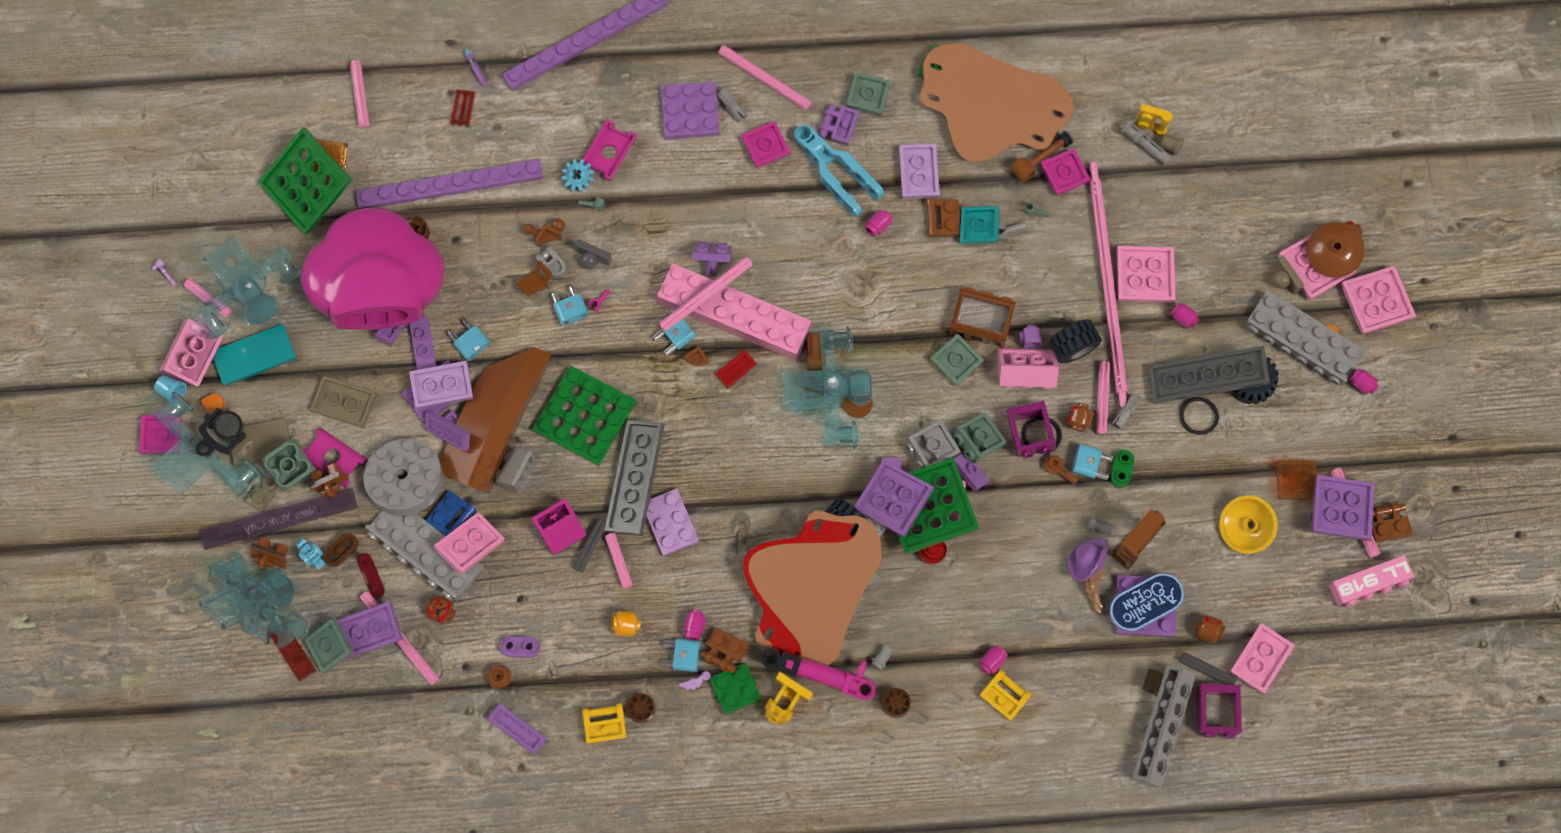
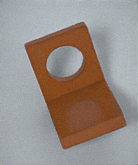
M538 261L533 273L517 281L516 285L529 297L544 289L553 273L542 261ZM540 268L544 270L545 278L540 274Z

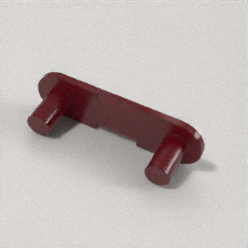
M367 553L359 555L357 563L370 594L374 598H381L385 593V588L372 557Z

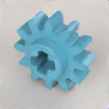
M573 159V165L566 163L568 170L562 169L566 176L562 177V180H568L565 186L568 188L572 185L571 189L573 192L577 190V187L581 192H583V186L590 188L588 182L595 181L590 177V175L595 174L594 171H589L591 165H585L583 159L579 164L576 159ZM576 172H582L580 179L576 178Z
M302 538L296 543L301 550L298 553L299 557L308 566L314 564L319 570L326 564L321 559L323 552L314 542L308 544Z

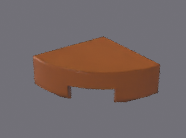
M700 346L683 356L688 363L695 366H703L710 363Z

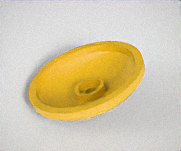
M1246 495L1237 497L1226 505L1220 516L1219 527L1222 538L1230 548L1240 553L1254 554L1265 550L1272 544L1278 531V518L1273 507L1267 501L1257 496ZM1251 521L1255 523V527L1252 529L1249 526Z

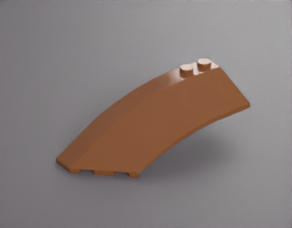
M532 347L483 369L472 389L474 399L466 401L456 423L457 426L470 432L469 450L462 451L447 443L440 460L444 476L482 492L490 493L496 473L500 469L519 423L536 389L539 387L551 358V353Z

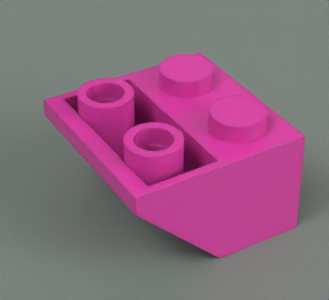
M566 498L532 517L535 527L553 556L587 536Z

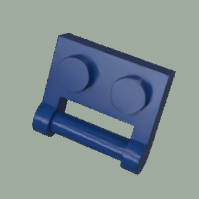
M449 490L426 519V522L447 536L466 522L471 515H474L477 509ZM464 508V513L450 530L446 529L458 512Z

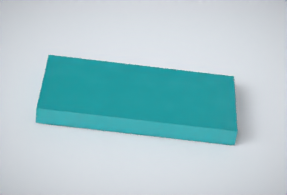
M284 324L218 348L213 356L224 387L297 359Z

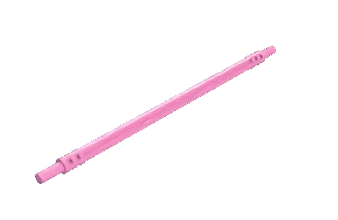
M1092 162L1089 164L1091 172L1090 187L1116 394L1119 395L1120 407H1125L1128 390L1101 179L1098 176L1097 163Z

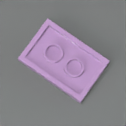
M936 143L899 145L902 199L939 198Z
M467 361L409 371L416 410L474 399Z
M678 489L650 499L646 517L663 557L699 543Z

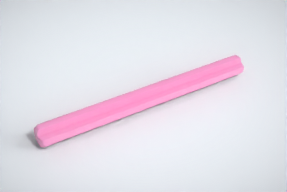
M723 45L719 49V55L804 110H808L811 106V100L727 46Z
M748 257L743 258L659 323L661 329L665 332L749 269L752 266V261Z
M369 591L364 592L360 596V599L369 609L379 605ZM401 632L403 640L396 643L430 685L436 684L439 681V677Z

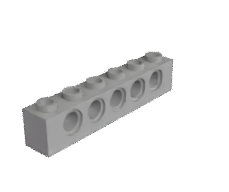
M1167 665L1132 777L1146 786L1160 789L1163 786L1196 676L1184 667Z

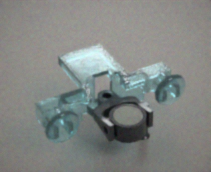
M171 392L175 399L166 407L162 405L153 414L180 440L151 467L178 494L182 495L208 469L214 472L239 497L257 477L263 480L262 472L251 461L242 459L245 466L236 474L217 456L216 451L227 455L247 438V435L243 432V421L235 412H221L217 408L212 414H206L204 416L205 421L199 426V432L203 439L194 440L191 443L188 441L195 434L179 420L187 410L190 413L193 412L192 406L183 396L177 392ZM207 428L213 429L217 437L222 441L232 442L230 446L226 447L216 442L209 435ZM204 448L208 449L207 452L202 453Z

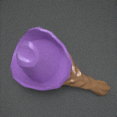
M1096 538L1081 543L1072 550L1068 558L1069 573L1074 580L1085 584L1086 592L1092 600L1093 610L1097 613L1103 611L1097 588L1098 581L1103 576L1108 540L1105 538Z

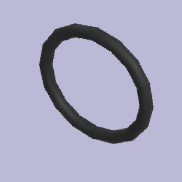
M1195 397L1187 400L1181 407L1180 420L1184 428L1190 433L1206 435L1212 432L1218 425L1219 413L1215 404L1210 400ZM1194 401L1207 403L1215 413L1214 424L1205 431L1193 430L1184 420L1185 408Z
M1042 416L1029 420L1024 426L1023 441L1026 445H1029L1027 440L1028 427L1035 421L1043 420ZM1049 418L1050 423H1052L1058 431V439L1056 442L1057 449L1062 440V431L1058 423H1056L1053 419Z

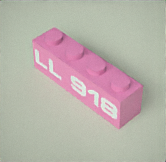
M1404 555L1333 581L1329 584V588L1337 606L1345 605L1347 608L1356 604L1358 599L1362 598L1363 601L1375 597L1374 593L1380 592L1385 594L1392 591L1391 587L1396 585L1399 588L1410 584L1409 580L1415 576Z

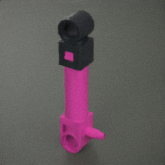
M776 646L766 647L761 654V662L767 668H774L779 665L777 669L779 672L794 677L797 675L842 690V693L862 700L871 699L875 694V682L871 678L864 676L867 664L864 660H861L857 672L853 673L803 658V655L784 650L783 654H781L780 649ZM773 652L777 658L773 662L769 661L766 658V654ZM868 684L871 687V691L863 693L860 690V686Z

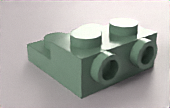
M985 412L958 426L952 433L953 440L957 446L960 445L964 450L966 460L972 461L974 464L987 458L991 453L1007 444L1005 438Z

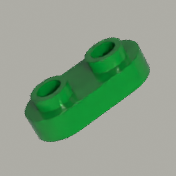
M1120 450L1114 457L1111 483L1117 488L1126 487L1131 480L1134 456L1129 450ZM1122 456H1126L1128 461H1123ZM1118 475H1124L1125 479H1119Z

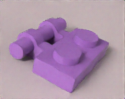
M830 103L828 109L825 110V118L823 124L820 125L819 136L825 139L827 134L830 133L832 134L831 141L848 146L859 110L841 106L840 112L835 111L836 105ZM832 119L837 120L835 126L830 125Z

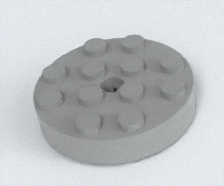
M399 439L389 442L375 451L366 464L363 478L364 486L370 499L380 510L391 515L407 516L424 510L436 500L443 486L444 472L436 453L428 445L414 439Z

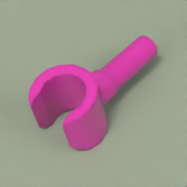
M607 289L598 299H591L588 304L589 307L594 303H598L594 311H599L601 303L611 291Z

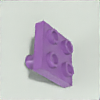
M698 242V244L694 245L692 260L706 261L705 275L710 276L712 268V276H717V262H730L732 246H728L727 243L709 245V242Z

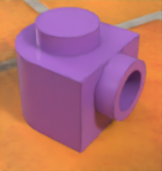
M1035 325L1027 326L1023 331L1018 332L1019 343H1022L1023 349L1037 348L1043 345L1041 329Z

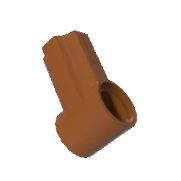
M808 334L807 371H826L823 334Z

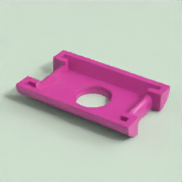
M608 119L605 121L583 160L585 165L590 164L591 169L603 174L604 180L611 181L638 134L632 131L628 135L614 129V122ZM607 146H612L617 151L616 156L612 159H606L602 155L603 149Z
M323 428L316 431L317 438L307 450L302 449L316 469L323 471L326 476L329 475L327 466L333 464L325 460V454L330 449L339 451L340 458L336 464L340 465L342 472L348 474V477L358 464L364 466L368 461L367 458ZM346 480L340 483V485L346 489L351 481Z

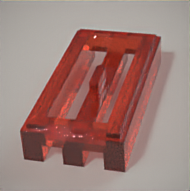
M457 89L451 125L455 126L457 124L461 127L462 125L470 127L476 96L475 91ZM461 94H464L459 120H456ZM468 95H470L469 105H468V110H467V115H466V120L464 121L463 119H464V114H465L467 99H468Z

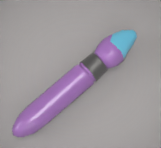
M466 49V59L469 61L479 83L486 87V79L474 59L473 53Z

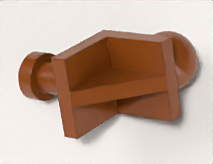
M555 219L551 227L543 224L541 230L534 228L529 223L525 226L524 233L535 236L536 245L541 247L542 244L547 242L561 241V232L565 229V222L562 219Z

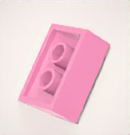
M188 318L183 322L159 372L173 379L199 387L223 335Z
M998 348L999 386L1006 388L1013 386L1024 388L1042 387L1044 389L1057 387L1059 366L1053 350Z

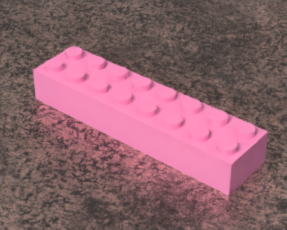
M672 263L657 295L658 304L676 310L714 280ZM729 286L722 288L687 315L795 361L810 332L812 323L811 320Z

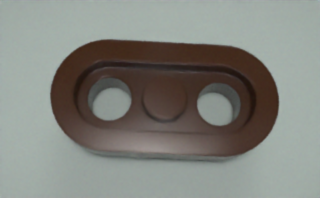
M343 534L324 551V562L330 567L340 566L358 549V539L353 534ZM352 542V546L346 547V543ZM333 555H337V559L335 561L331 560V557Z

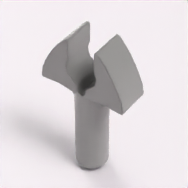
M999 221V230L1003 233L999 235L998 241L1007 242L1008 234L1026 229L1027 224L1021 222L1005 226L1002 221Z

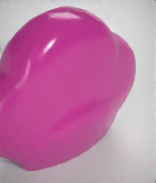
M364 208L348 212L332 223L324 240L315 246L305 258L301 270V285L310 304L330 318L337 328L347 330L384 329L413 323L420 319L423 310L434 300L442 288L445 266L436 246L426 237L416 233L404 217L394 211L383 208Z

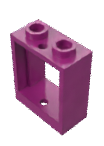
M1045 401L1007 409V418L1018 458H1030L1037 453L1048 454L1056 449V442ZM1042 415L1049 440L1021 446L1015 421Z
M1200 684L1197 686L1198 734H1204L1205 738H1215L1216 735H1224L1226 739H1234L1242 733L1241 685ZM1206 695L1233 696L1234 728L1207 727Z

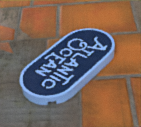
M1154 575L1119 594L1110 606V618L1113 624L1121 630L1137 631L1177 609L1183 600V587L1172 575Z

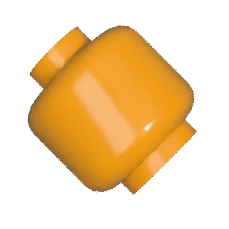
M618 611L611 618V631H614L616 636L633 637L636 631L640 630L641 620L637 619L635 612Z

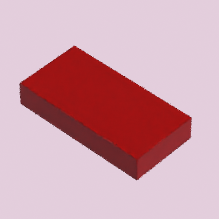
M743 350L720 369L716 376L729 389L757 366V363Z

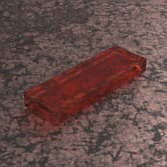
M286 622L268 632L299 682L317 671Z

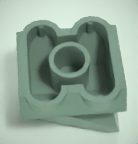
M294 438L288 440L261 460L283 492L296 487L309 478L310 474L316 470L302 451L299 441Z

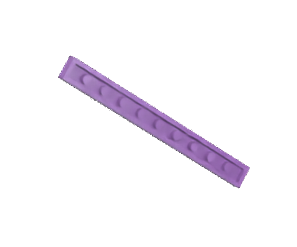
M636 0L502 74L503 78L513 91L668 6L669 1Z
M538 159L357 190L356 194L359 209L377 208L544 179L541 160Z

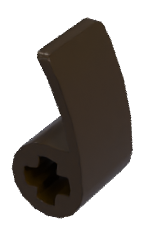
M1148 669L1142 689L1157 696L1164 673Z

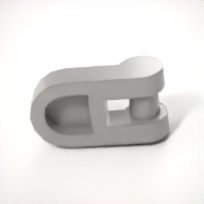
M550 246L546 247L542 254H537L534 257L537 263L542 261L553 273L552 278L557 279L565 275L566 265ZM549 257H551L552 260H550V261L547 263V262H546V259H548Z

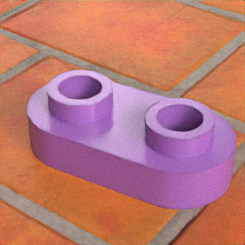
M508 636L501 641L500 650L506 657L533 658L538 655L540 645L532 637ZM508 643L513 644V647L511 649L506 648V645ZM528 644L533 645V648L531 650L526 649V646Z

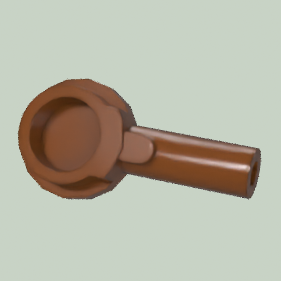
M1051 455L1046 458L1044 467L1047 472L1055 475L1060 474L1074 485L1078 482L1079 479L1063 467V460L1059 456Z

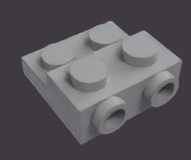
M942 420L909 436L906 441L908 443L906 444L908 452L911 455L914 454L917 458L916 465L918 469L951 459L961 453Z

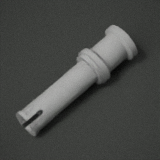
M1130 120L1121 130L1122 134L1125 133L1129 136L1134 144L1138 143L1163 165L1171 159L1172 156L1145 135V130H1140L1134 125L1133 120Z

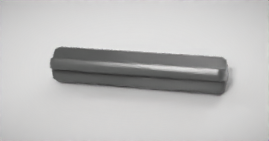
M598 518L574 565L576 571L584 572L605 529L606 521L604 519Z
M1188 653L1182 654L1180 663L1223 684L1235 685L1237 679L1235 676Z

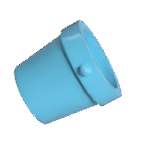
M163 375L156 381L154 391L166 399L168 403L176 405L184 398L187 385L181 380Z

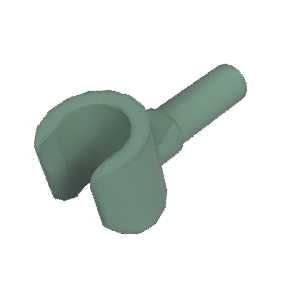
M599 197L596 198L595 202L578 201V205L590 206L599 212L606 205L604 200Z
M1026 202V206L1032 208L1031 210L1024 209L1026 215L1032 216L1035 213L1047 217L1050 216V212L1035 208L1033 202Z

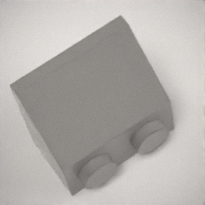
M513 447L512 451L506 454L504 459L505 465L502 469L498 470L495 479H497L496 483L499 487L519 496L536 460L533 452Z

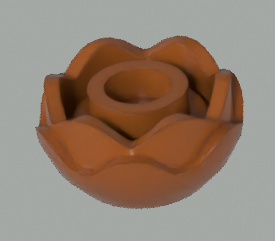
M493 665L487 671L486 679L488 684L494 689L508 686L511 671L505 665Z

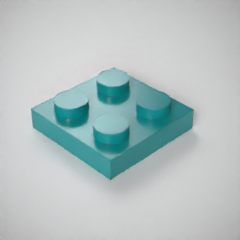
M999 206L962 207L961 245L998 243Z

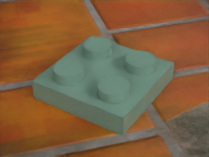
M855 72L846 107L882 116L891 81Z
M956 334L930 358V361L957 387L984 362V359L959 334Z
M336 618L330 619L304 640L322 674L328 673L355 652Z

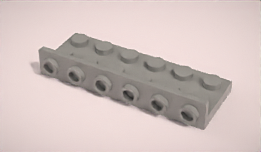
M1268 290L1245 323L1249 332L1264 337V341L1271 345H1277L1287 355L1295 356L1299 363L1303 365L1308 364L1317 374H1324L1329 377V381L1335 385L1340 384L1342 386L1346 383L1347 378L1365 352L1363 348Z
M382 511L370 526L368 524L365 526L368 531L367 535L374 541L379 539L383 543L381 546L389 553L394 551L398 555L396 558L404 565L408 562L413 566L411 570L418 576L423 574L427 577L426 582L433 588L438 586L442 589L441 594L448 600L453 598L458 601L485 569L484 566L477 562L462 575H459L434 550V545L446 536L416 513L407 516H396Z

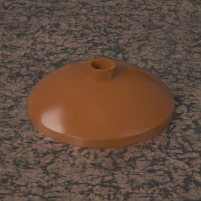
M1331 222L1318 227L1312 233L1307 243V257L1311 266L1317 272L1327 277L1340 278L1353 273L1360 266L1364 258L1365 246L1361 235L1357 230L1345 223ZM1334 245H1340L1341 249L1336 250Z

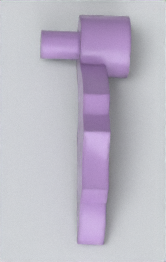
M158 259L154 262L155 265L152 269L159 268L171 284L175 286L176 283L163 268L164 263Z
M705 671L699 678H692L687 682L680 683L679 686L686 690H695L700 688L703 680H710L711 674Z

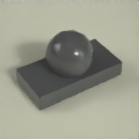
M576 240L574 246L576 252L582 254L580 258L582 267L591 270L598 265V262L610 266L612 262L611 253L582 240Z

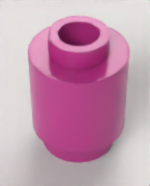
M879 210L866 222L865 230L872 237L879 236L892 224V216L886 210Z
M1180 302L1171 312V315L1174 317L1173 319L1187 329L1190 327L1194 328L1200 320L1197 318L1199 314Z
M1358 368L1349 379L1353 382L1352 385L1365 395L1368 393L1372 395L1379 387L1376 384L1379 380L1365 369L1361 370Z
M692 610L691 613H687L683 630L685 638L699 640L700 636L703 635L706 616H703V612Z
M998 645L994 648L991 647L979 661L980 669L987 675H994L1006 662L1008 654Z

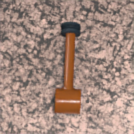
M1064 131L1058 135V141L1030 161L1025 157L1018 159L1010 167L1011 171L1022 183L1028 181L1036 173L1034 166L1062 146L1067 148L1073 144L1071 135Z

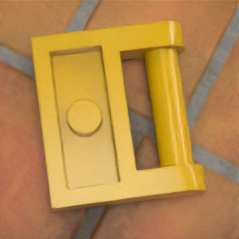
M1142 104L1134 125L1143 130L1155 131L1158 136H1164L1167 132V125L1172 121L1173 115L1169 111ZM1157 118H1160V119H1161V123L1155 122L1156 119H1157Z
M1001 669L979 697L1008 721H1011L1031 697L1032 693L1022 689L1006 676V672ZM999 681L1003 682L1021 697L1020 701L1018 702L997 683Z
M616 703V706L582 709L587 744L627 739L622 703ZM617 714L618 716L617 719L590 722V717Z

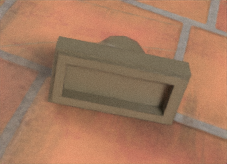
M1282 255L1277 258L1273 264L1277 270L1272 277L1273 285L1280 289L1288 286L1293 294L1296 295L1302 290L1304 283L1285 256Z

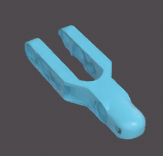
M801 125L796 128L794 132L795 140L819 167L820 182L854 217H858L864 211L854 200L852 194L849 195L841 187V183L826 168L828 163L839 162L873 199L878 200L885 194L882 187L848 152L832 149L808 125Z

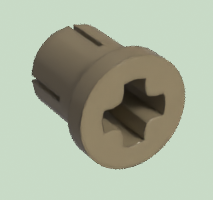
M1166 133L1160 147L1172 151L1174 155H1178L1184 138H1177Z

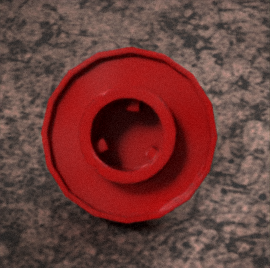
M945 542L919 550L918 555L924 563L936 565L945 558L947 546Z

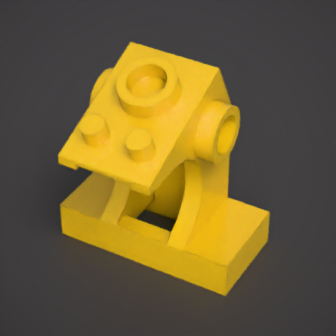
M779 672L775 682L780 684L782 688L774 700L770 698L764 708L767 711L764 716L771 723L781 727L784 722L789 723L794 715L791 711L798 700L801 698L809 703L813 693ZM782 696L792 701L787 710L777 706Z

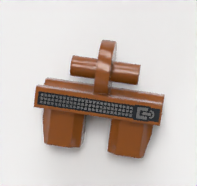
M336 463L327 466L328 476H324V472L321 470L313 472L311 474L312 483L308 484L309 489H315L317 492H321L323 496L328 494L330 498L336 497L337 490L341 489L340 483L349 480L348 474L343 473L340 465Z
M263 537L257 543H252L250 546L252 557L255 558L254 562L260 564L259 570L265 571L267 567L274 568L275 565L285 568L288 553L286 545L278 544L275 550L271 549V541Z

